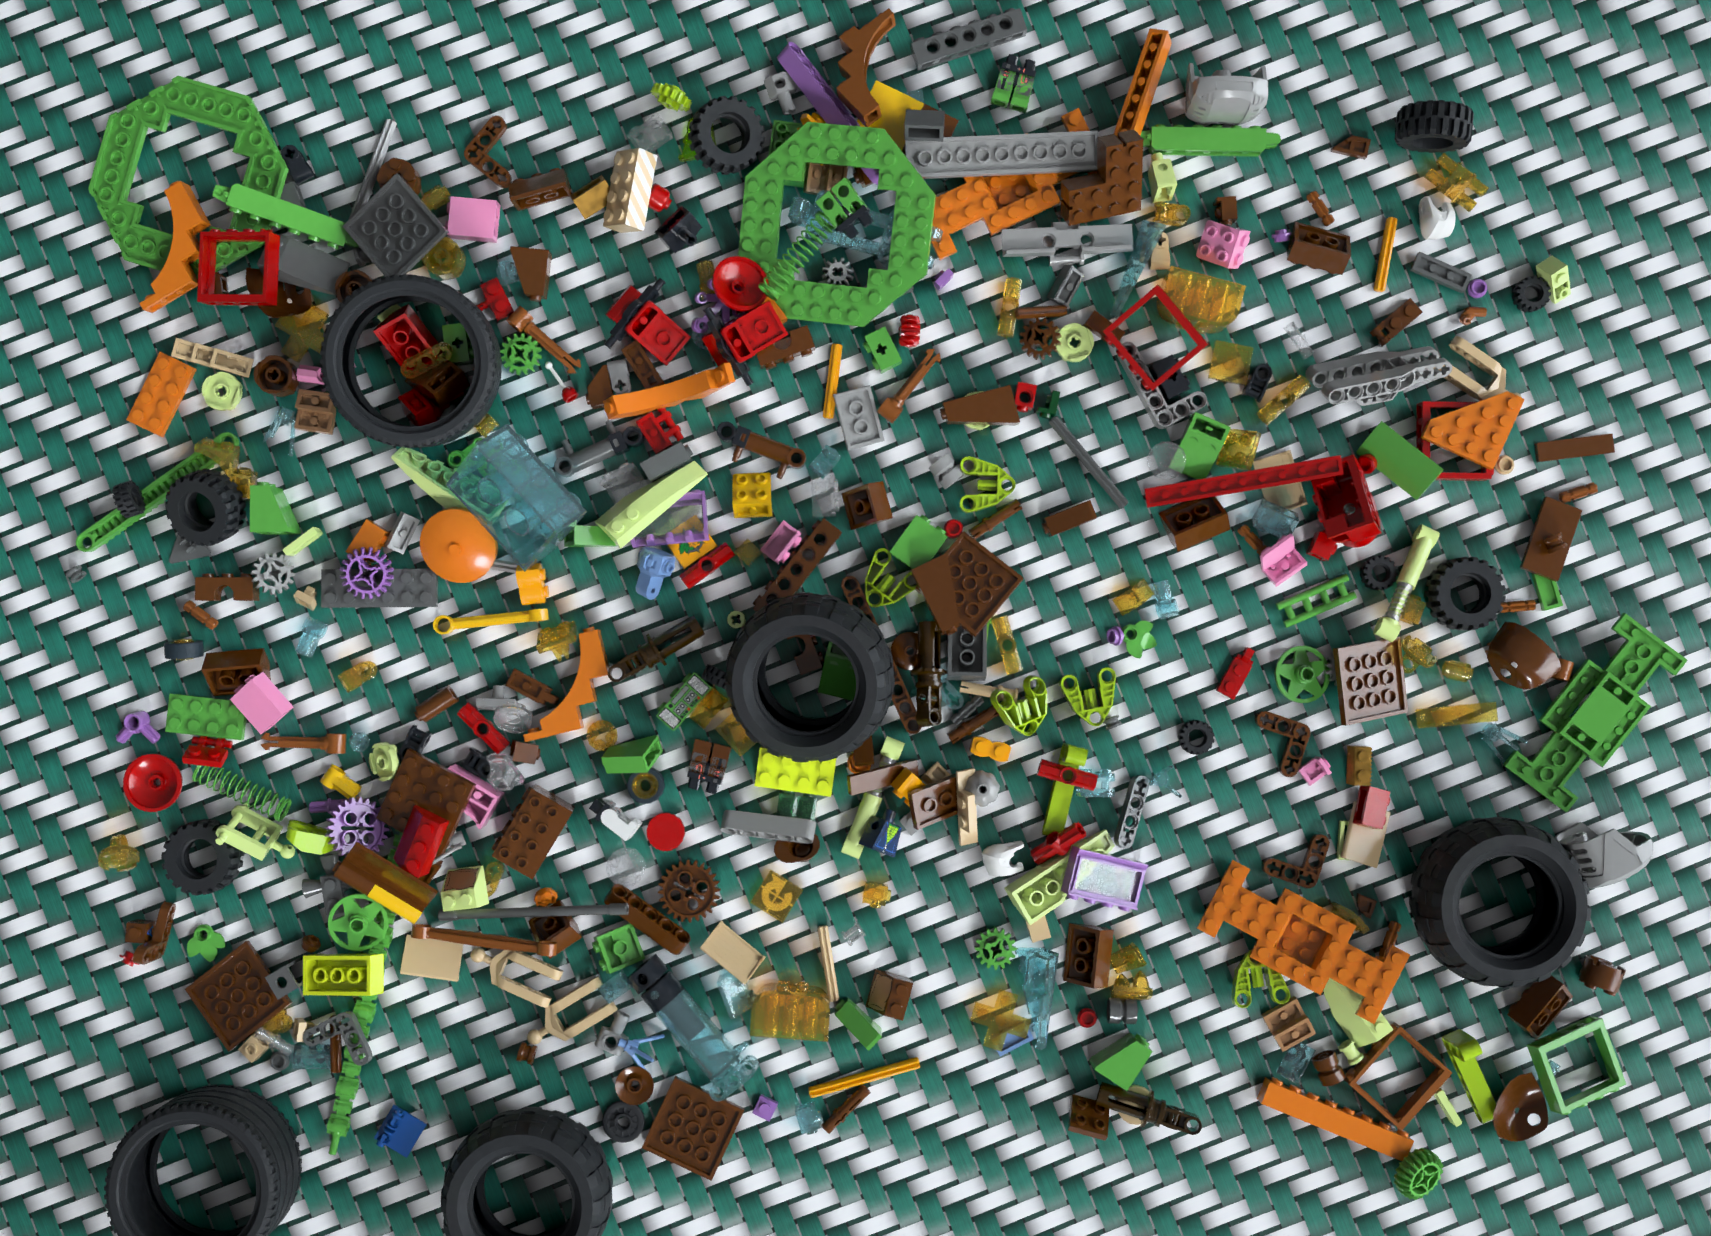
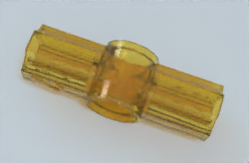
M1011 277L1005 280L997 335L1001 337H1014L1015 313L1014 311H1007L1005 305L1012 304L1015 309L1019 308L1022 280Z
M1301 374L1297 376L1257 412L1259 419L1266 425H1269L1311 387L1307 378ZM1281 395L1287 398V404H1283L1280 401Z
M1007 615L992 619V626L1006 674L1010 675L1023 671L1016 648V641L1014 640ZM1004 640H1009L1012 643V647L1008 651L1002 647Z

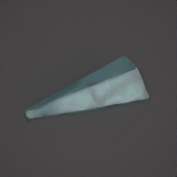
M1147 220L1141 222L1110 316L1118 318L1162 232L1165 230V224Z
M1017 948L1015 954H1018L1020 960L1018 968L1019 972L1023 974L1024 984L1022 986L1028 1014L1032 1015L1033 1020L1031 1028L1037 1038L1035 1046L1037 1049L1042 1050L1046 1048L1059 953L1045 948Z

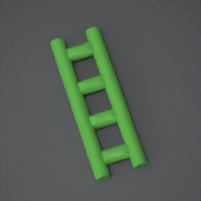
M1341 575L1276 603V608L1278 610L1284 608L1288 619L1283 621L1284 626L1288 628L1356 599V593L1354 591L1348 593L1344 582L1349 581L1348 575ZM1337 586L1341 597L1331 601L1326 590ZM1319 594L1323 604L1313 608L1309 597ZM1302 601L1306 612L1295 616L1291 605Z

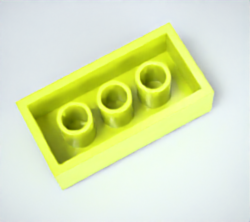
M761 746L754 786L831 797L837 758L821 762L819 760L806 763L795 762L791 758L772 755L767 752L765 747Z
M311 954L303 956V995L372 996L384 993V954Z

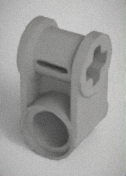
M627 359L607 362L608 373L615 394L631 393ZM620 384L624 385L622 391L619 390Z

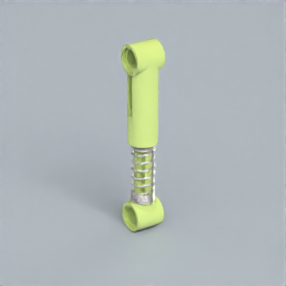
M1423 524L1417 527L1412 537L1413 543L1396 581V592L1393 594L1394 597L1391 598L1392 602L1389 603L1388 611H1386L1384 617L1378 620L1374 627L1373 633L1390 642L1397 638L1401 629L1399 616L1402 615L1400 613L1403 612L1402 608L1405 607L1406 598H1409L1408 594L1417 585L1430 551L1439 538V532Z
M887 736L880 752L882 756L880 758L881 763H878L879 767L894 764L896 760L898 761L905 743ZM883 788L864 792L850 831L843 844L842 853L857 859L860 858L864 846L858 843L871 817L876 816L883 799L881 798V791H884Z

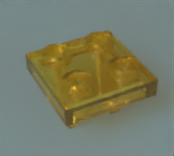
M1230 429L1219 452L1216 465L1250 471L1261 433Z
M564 621L557 627L542 629L537 636L536 648L538 653L541 654L551 650L558 661L562 660L561 655L568 659L569 644L576 642L577 627L575 622Z
M733 713L715 728L740 757L756 744L745 734V729L740 722L736 721Z

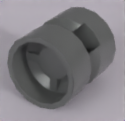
M1108 998V1023L1119 1024L1120 1021H1123L1125 1024L1137 1023L1138 1006L1136 999L1125 998L1121 1001L1120 998Z

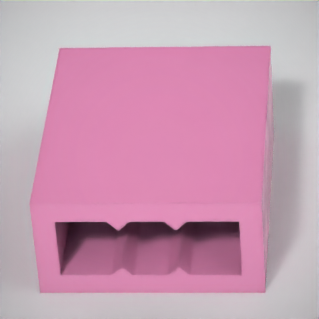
M451 196L450 202L447 203V213L449 214V220L445 223V228L449 231L447 235L451 239L497 243L501 205L497 200Z
M264 672L257 676L255 674L249 676L245 680L246 684L234 690L236 694L230 699L260 734L273 727L293 708L292 704Z

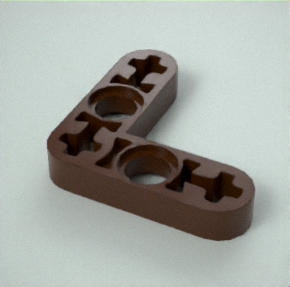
M492 116L466 147L464 156L472 166L497 186L507 188L508 184L512 183V176L504 167L487 155L507 130L506 122L502 117ZM495 122L500 123L501 128H495L493 124ZM489 129L491 130V132L493 131V133L495 134L494 137H493V135L488 131ZM485 135L490 137V142L487 145H483L480 142L481 138ZM476 144H478L483 149V151L478 149ZM470 152H476L477 157L471 158ZM486 162L493 163L491 171H484L483 166ZM496 172H498L503 177L505 176L507 180L505 182H500V179L496 175Z
M1267 711L1257 713L1255 723L1258 727L1288 737L1279 764V772L1285 777H1294L1299 770L1310 737V728L1303 723ZM1266 714V718L1274 722L1273 724L1264 723L1262 725L1260 717H1264ZM1282 720L1287 723L1285 731H1280L1277 727L1278 723ZM1301 727H1303L1302 730L1305 732L1299 738L1300 741H1303L1302 744L1293 742V738L1298 739L1299 734L1296 733V730L1301 729ZM1292 745H1297L1300 749L1296 756L1290 753ZM1287 756L1292 759H1297L1296 762H1291L1290 767L1293 768V770L1289 771L1288 774L1286 773L1287 770L1284 769V766H1288L1290 763V760H1286Z
M1323 834L1313 835L1301 867L1269 857L1263 860L1262 870L1264 873L1305 888H1313L1317 884L1329 848V839ZM1322 838L1324 845H1320L1318 848V844L1315 842ZM1318 848V851L1321 852V855L1316 852H1312V850H1317ZM1311 856L1318 857L1319 861L1316 866L1309 864ZM1273 861L1274 866L1281 868L1280 875H1278L1279 871L1271 869L1269 872L1267 864H1271ZM1287 868H1293V877L1286 878L1284 873ZM1299 874L1305 877L1309 875L1312 881L1306 884L1305 880L1298 878Z
M163 902L158 913L152 940L136 948L133 955L134 963L145 965L163 956L176 904Z

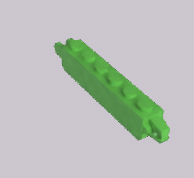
M1156 124L1150 130L1142 131L1140 135L1143 138V147H1147L1151 155L1162 153V155L1258 157L1265 149L1275 148L1281 141L1280 134L1267 133V128H1261L1260 126L1242 128L1239 125L1223 128L1221 125H1213L1211 127L1193 125L1192 127H1184V125L1177 124L1173 127H1165L1164 124Z
M234 184L231 188L215 185L212 196L226 203V206L230 207L229 211L239 215L242 212L250 214L249 218L261 222V219L267 220L270 226L279 229L281 226L289 228L288 232L300 236V233L308 235L307 239L318 243L320 240L328 242L327 246L334 249L343 248L344 244L351 247H359L342 227L345 222L240 184Z

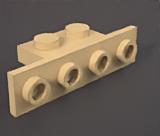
M974 768L956 771L960 846L978 842L975 795L965 790L968 778L975 774Z

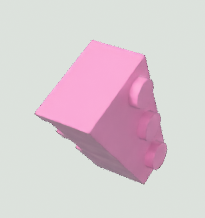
M455 763L448 769L476 784L464 812L472 818L480 830L487 825L504 792Z

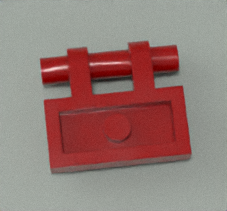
M666 408L657 409L660 413L658 417H655L650 412L636 421V424L656 455L673 445L669 440L670 437L674 436L677 441L684 438L680 432L681 428L679 425L676 426L671 418L672 414ZM664 421L670 429L664 432L660 425Z
M193 737L192 744H197V746L189 745L182 756V761L184 764L222 768L228 757V750L224 748H232L233 742L225 740V738Z

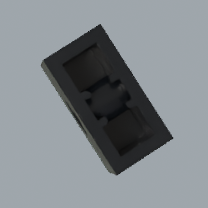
M1170 355L1152 364L1149 370L1154 380L1156 381L1179 360ZM1180 369L1172 374L1174 376L1173 380L1166 379L1158 386L1165 401L1190 389L1188 386L1190 382Z

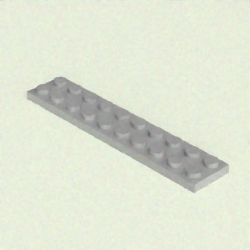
M1098 131L944 137L943 142L905 140V154L923 179L1097 171Z

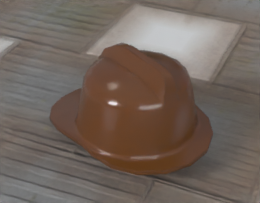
M814 834L813 843L809 844L777 840L774 845V853L780 861L785 863L807 862L818 853L820 841L816 834Z

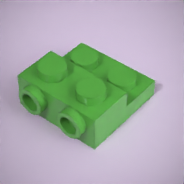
M630 923L593 937V949L595 953L599 952L601 960H599L600 968L602 971L606 970L607 974L645 959L634 926Z

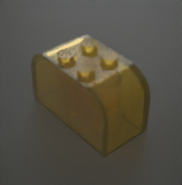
M1170 266L1166 271L1161 284V288L1200 334H1205V332L1215 334L1228 327L1239 314L1246 288L1245 285ZM1158 298L1157 311L1161 318L1166 322L1176 324L1175 327L1179 329H1184Z
M780 980L778 983L765 984L757 991L751 1010L750 1036L828 1042L830 1001L823 989L811 986L807 982L789 984V981Z

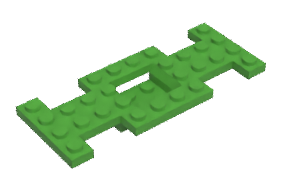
M1622 613L1611 627L1613 631L1626 641L1604 669H1601L1590 659H1586L1539 718V721L1554 732L1531 761L1514 750L1503 764L1505 768L1566 813L1578 797L1566 789L1564 784L1586 757L1600 767H1603L1651 707L1639 697L1640 695L1637 692L1660 665L1670 674L1676 676L1688 661L1626 613ZM1592 687H1594L1595 689L1591 692V694L1575 712L1572 718L1569 717L1570 714L1574 711V709L1578 706V704L1589 692V690Z

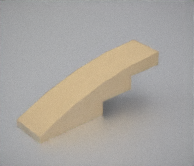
M176 338L171 357L247 378L250 376L254 359L179 338Z

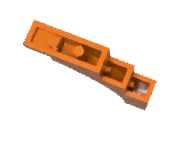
M182 181L173 182L169 188L164 190L172 211L173 239L168 258L162 270L150 284L155 294L146 296L145 300L139 303L143 310L154 313L198 286V279L190 266L191 263L199 259L200 243L195 235L211 224L191 187Z
M724 363L715 369L705 370L661 386L613 395L603 401L608 420L645 415L655 409L673 407L687 400L705 398L735 382L731 363Z
M590 627L583 629L584 633L579 634L581 654L574 684L558 707L540 719L541 731L539 727L528 729V734L523 735L525 742L584 728L579 705L597 701L592 679L608 675L609 669L600 630Z

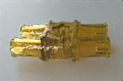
M1443 153L1436 163L1448 171L1449 176L1444 178L1431 168L1424 178L1437 187V192H1441L1452 203L1457 202L1470 212L1477 202L1466 195L1464 189L1468 187L1482 197L1489 187L1476 178V173H1472L1461 162L1456 163ZM1459 178L1457 185L1454 187L1456 180Z

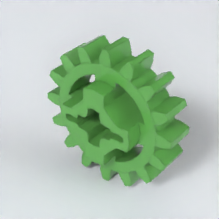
M524 333L521 334L520 338L517 334H514V339L507 337L508 344L502 343L505 349L500 350V353L504 355L501 357L502 362H506L503 366L506 369L509 368V372L512 374L516 370L518 376L521 375L522 371L525 375H528V370L535 372L534 365L540 366L537 360L542 359V356L538 354L542 349L536 347L539 343L533 341L532 336H528L526 339ZM524 342L527 344L522 346L518 345L517 343ZM517 349L523 352L525 360L519 357ZM520 363V364H524L525 366L518 367V366H515V365H517V364Z
M994 927L993 931L986 928L987 934L981 932L982 938L976 939V942L979 944V946H974V949L979 951L976 957H982L980 963L984 964L986 962L988 969L991 965H993L995 970H997L998 965H1001L1004 969V963L1011 964L1009 958H1015V955L1012 953V951L1017 950L1016 946H1012L1015 940L1009 939L1011 937L1009 932L1004 934V928L1000 932L997 930V927ZM995 936L994 939L987 940L989 937ZM1003 939L1007 941L1008 949L1003 947ZM998 944L1000 950L993 952L991 947H995ZM983 948L988 950V957L983 954ZM1001 956L1004 957V958H1002V959L996 961V958L1001 957Z

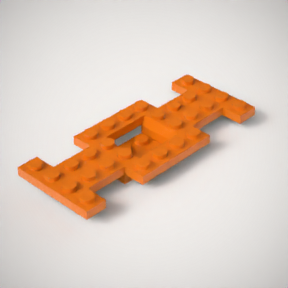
M1079 108L1061 116L1067 132L1090 131ZM1092 171V172H1087V173H1088V175H1090V174L1097 173V171ZM1079 172L987 176L985 178L983 176L963 177L965 184L936 197L931 244L939 261L957 253L950 234L982 220L992 236L1002 229H1007L1059 204L1060 199L1053 185Z
M1232 860L1196 928L1215 938L1223 921L1257 938L1249 957L1319 995L1323 992L1329 978L1364 996L1355 1014L1375 1024L1410 954L1390 945L1383 961L1372 957L1348 944L1356 925L1287 888H1284L1276 905L1242 887L1250 869Z

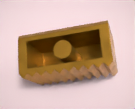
M1347 745L1346 784L1358 786L1371 785V747Z

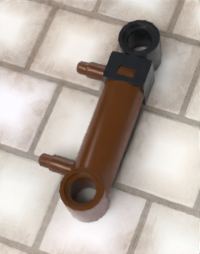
M722 422L717 427V435L720 440L725 443L732 442V445L735 446L732 457L733 462L738 461L742 450L759 454L780 462L776 476L778 479L783 478L788 466L793 469H801L806 464V455L799 448L775 441L741 426H738L736 430L735 426L730 422ZM723 429H732V434L729 437L722 436ZM794 454L802 456L800 463L796 464L791 461Z

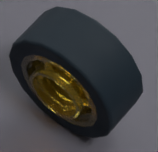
M179 639L164 643L165 658L189 660L204 656L203 641Z
M652 767L648 773H632L627 782V789L631 798L642 804L652 803L659 799L665 788L662 774ZM643 780L650 782L651 788L649 790L642 788L641 783Z

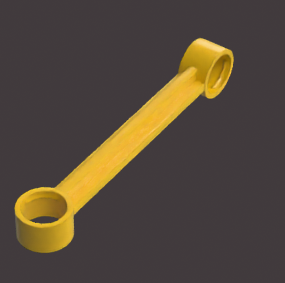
M548 609L460 618L440 615L435 618L433 628L438 634H450L455 629L549 620ZM442 618H446L450 622V628L446 632H442L438 628V623Z

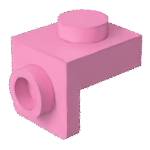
M1317 756L1298 770L1309 786L1323 776L1332 773L1329 769L1331 766L1328 761Z

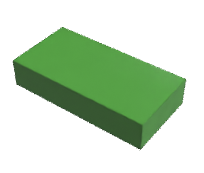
M1531 574L1541 610L1546 611L1563 606L1557 583L1542 576Z

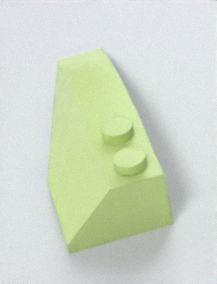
M401 447L391 457L422 490L444 508L462 507L470 509L485 518L491 526L510 499L498 490L491 489L492 486L489 484L487 486L486 482L480 478L477 479L472 475L469 480L461 473L462 470L448 468L443 465V462L439 460L432 461L427 458V455L411 448Z
M693 461L623 497L598 518L595 523L621 549L708 474L696 461Z
M1104 829L1072 846L1101 854H1108L1115 847V844L1107 830ZM1071 848L1065 855H1055L1004 888L1013 905L1029 925L1066 900L1067 894L1061 891ZM1082 859L1075 889L1078 887L1077 884L1084 877H1087L1091 873L1090 870L1099 862Z
M1329 978L1323 994L1326 1001H1328L1334 1019L1348 1038L1354 1040L1356 1048L1377 1042L1394 1030L1382 1013L1379 1014L1375 1024L1356 1015L1355 1013L1364 996Z

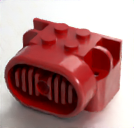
M1352 454L1341 458L1344 475L1311 480L1315 493L1312 495L1314 504L1318 505L1319 511L1317 515L1319 521L1323 522L1327 538L1348 547L1358 548L1371 543L1382 531L1379 514L1374 498L1369 491L1364 472L1356 457Z

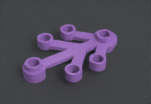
M710 278L707 282V286L709 289L714 290L712 287V278ZM697 292L695 294V301L699 304L716 302L711 307L713 313L716 315L722 308L723 323L725 324V322L730 321V308L723 304L716 294H706L705 292ZM701 294L704 297L702 301L699 300ZM732 309V313L735 317H740L745 314V311H741V313L738 315L737 310ZM706 314L702 318L697 317L693 319L691 328L694 332L704 333L707 331V322L709 320ZM701 322H703L704 324L702 329H700L699 324Z

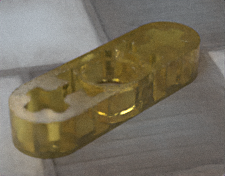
M441 342L406 359L401 366L402 375L412 379L449 361L453 352L452 347L448 343ZM440 349L442 351H447L446 355H444L443 353L439 354ZM427 356L432 360V363L424 364L421 358ZM407 366L410 368L414 367L413 372L412 370H407Z

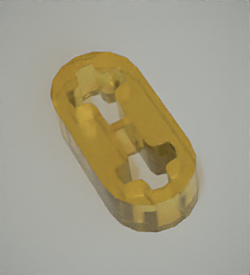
M499 861L491 862L484 871L486 884H488L489 880L491 881L490 888H492V891L489 890L487 892L488 897L496 892L505 871L504 865ZM497 865V870H499L500 873H496L494 877H491L493 873L491 867H495Z

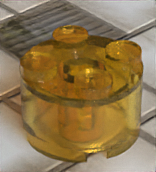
M444 237L423 257V262L427 269L436 277L443 280H451L461 276L466 266V256L456 242L448 237Z

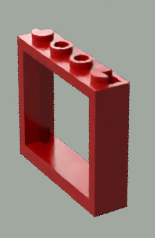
M211 229L210 232H200L197 302L207 305L277 306L280 236L272 233V230L260 229V232H255L253 229H243V232H238L236 229H226V232H221L218 229ZM217 242H265L263 294H214Z
M1158 284L1103 331L1105 333L1103 337L1107 343L1115 345L1118 349L1116 351L1117 355L1122 360L1126 359L1130 363L1128 368L1134 375L1138 373L1142 378L1140 381L1147 390L1150 388L1152 391L1209 345ZM1154 295L1160 299L1198 345L1155 382H1153L1112 332Z
M1422 401L1416 404V448L1430 458V442L1420 438L1428 420H1430V409H1460L1477 402ZM1481 466V473H1441L1436 480L1486 481L1492 479L1494 469L1489 470Z

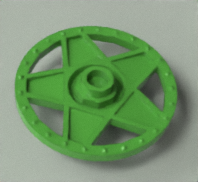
M1295 646L1286 650L1278 659L1275 667V681L1279 691L1287 699L1296 703H1309L1321 697L1328 687V679L1330 678V674L1324 673L1322 687L1316 678L1323 671L1329 670V667L1325 666V664H1328L1325 657L1318 650L1309 646ZM1306 650L1315 654L1320 660L1310 662ZM1294 652L1293 664H1282L1285 658ZM1280 675L1289 680L1287 691L1281 683ZM1303 690L1313 695L1306 699L1296 698Z
M362 893L350 894L340 899L333 906L328 917V929L333 940L341 947L352 951H363L374 947L383 939L388 928V914L385 907ZM354 899H366L372 903L361 908ZM343 903L345 915L333 920L335 911ZM380 910L384 918L383 928L374 921ZM334 931L347 932L348 944L339 939ZM364 935L377 938L369 944L359 946Z

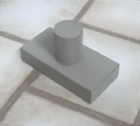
M499 685L493 686L492 698L476 699V706L479 710L518 711L519 703L516 699H504L505 687Z

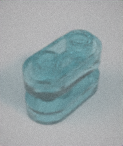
M1080 769L1092 773V769ZM1100 769V773H1093L1098 775L1097 781H1101V788H1095L1094 791L1076 788V796L1115 797V789L1109 788V782L1115 781V773H1111V769Z

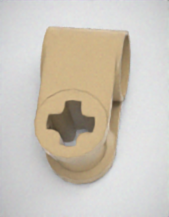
M1158 231L1153 234L1148 243L1149 270L1170 268L1169 239L1166 233ZM1159 239V242H1162L1161 245H1158V242H1155V240Z

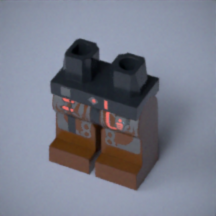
M695 739L687 777H689L688 788L699 790L702 780L708 782L705 792L716 794L719 785H722L732 747L714 743L711 760L709 761L713 742Z

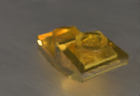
M1334 901L1330 903L1334 908L1332 910L1333 914L1356 925L1355 932L1359 931L1365 934L1370 930L1364 921L1350 909Z

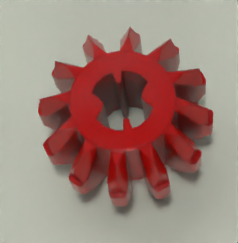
M911 314L901 316L898 334L901 346L916 347L919 344L920 319L918 316Z

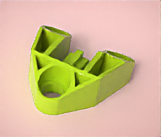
M970 456L963 458L960 462V470L966 475L996 477V480H977V491H996V494L965 495L961 498L959 506L965 513L995 506L1015 489V480L998 465ZM966 460H971L974 463V468L971 471H967L963 467V463ZM1002 481H1011L1012 488L1007 491L1001 487ZM969 498L973 501L974 505L971 509L963 507L964 499Z
M880 548L875 552L865 578L866 600L869 606L874 608L894 604L917 587V585L911 586L907 582V578L912 575L911 572L897 584L889 596L885 594L896 581L892 575L887 573L877 587L873 585L891 560V553L885 548ZM879 552H886L888 554L886 562L878 561L877 555ZM873 593L878 594L880 597V601L877 604L869 602V596Z
M1102 668L1098 671L1097 690L1101 706H1098L1095 688L1086 689L1083 691L1087 709H1084L1081 691L1075 676H1063L1059 681V686L1072 711L1089 725L1099 726L1104 722L1113 705L1116 674L1111 668ZM1106 670L1112 674V678L1108 682L1103 681L1101 678L1102 673ZM1066 678H1072L1074 681V686L1071 689L1064 687V680ZM1093 712L1100 714V721L1097 723H1092L1090 720V715Z
M1029 675L1024 679L1023 688L1026 696L1025 699L1018 700L1016 704L1010 693L1001 689L994 690L990 696L991 703L1004 723L1025 736L1034 734L1047 714L1046 685L1041 678ZM1035 679L1036 687L1031 690L1030 682ZM1002 693L1004 699L1001 703H998L997 696ZM1029 723V729L1024 732L1026 725Z
M289 820L286 838L300 851L322 855L333 851L332 849L335 844H328L332 838L325 836L330 833V830L297 820Z
M1249 950L1234 971L1231 994L1233 1004L1238 1008H1247L1252 1002L1249 968L1253 988L1265 987L1262 967L1264 968L1266 986L1268 987L1271 999L1278 1004L1287 1003L1290 999V992L1282 975L1260 962L1253 963L1249 957L1252 950ZM1279 989L1284 990L1286 994L1285 999L1282 1001L1278 1000L1275 996L1276 991ZM1241 993L1247 996V1002L1244 1005H1240L1237 1002V996Z

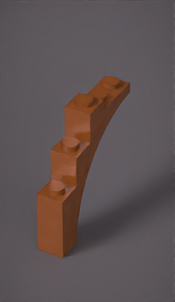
M889 8L880 13L871 22L865 24L860 30L853 26L839 37L842 49L848 55L843 56L838 61L840 73L846 79V81L841 82L836 87L838 97L865 127H869L882 117L879 104L871 95L866 81L867 68L874 49L884 35L896 25L894 13Z

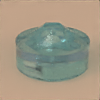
M356 732L351 735L349 745L354 751L363 752L369 747L370 740L364 732Z

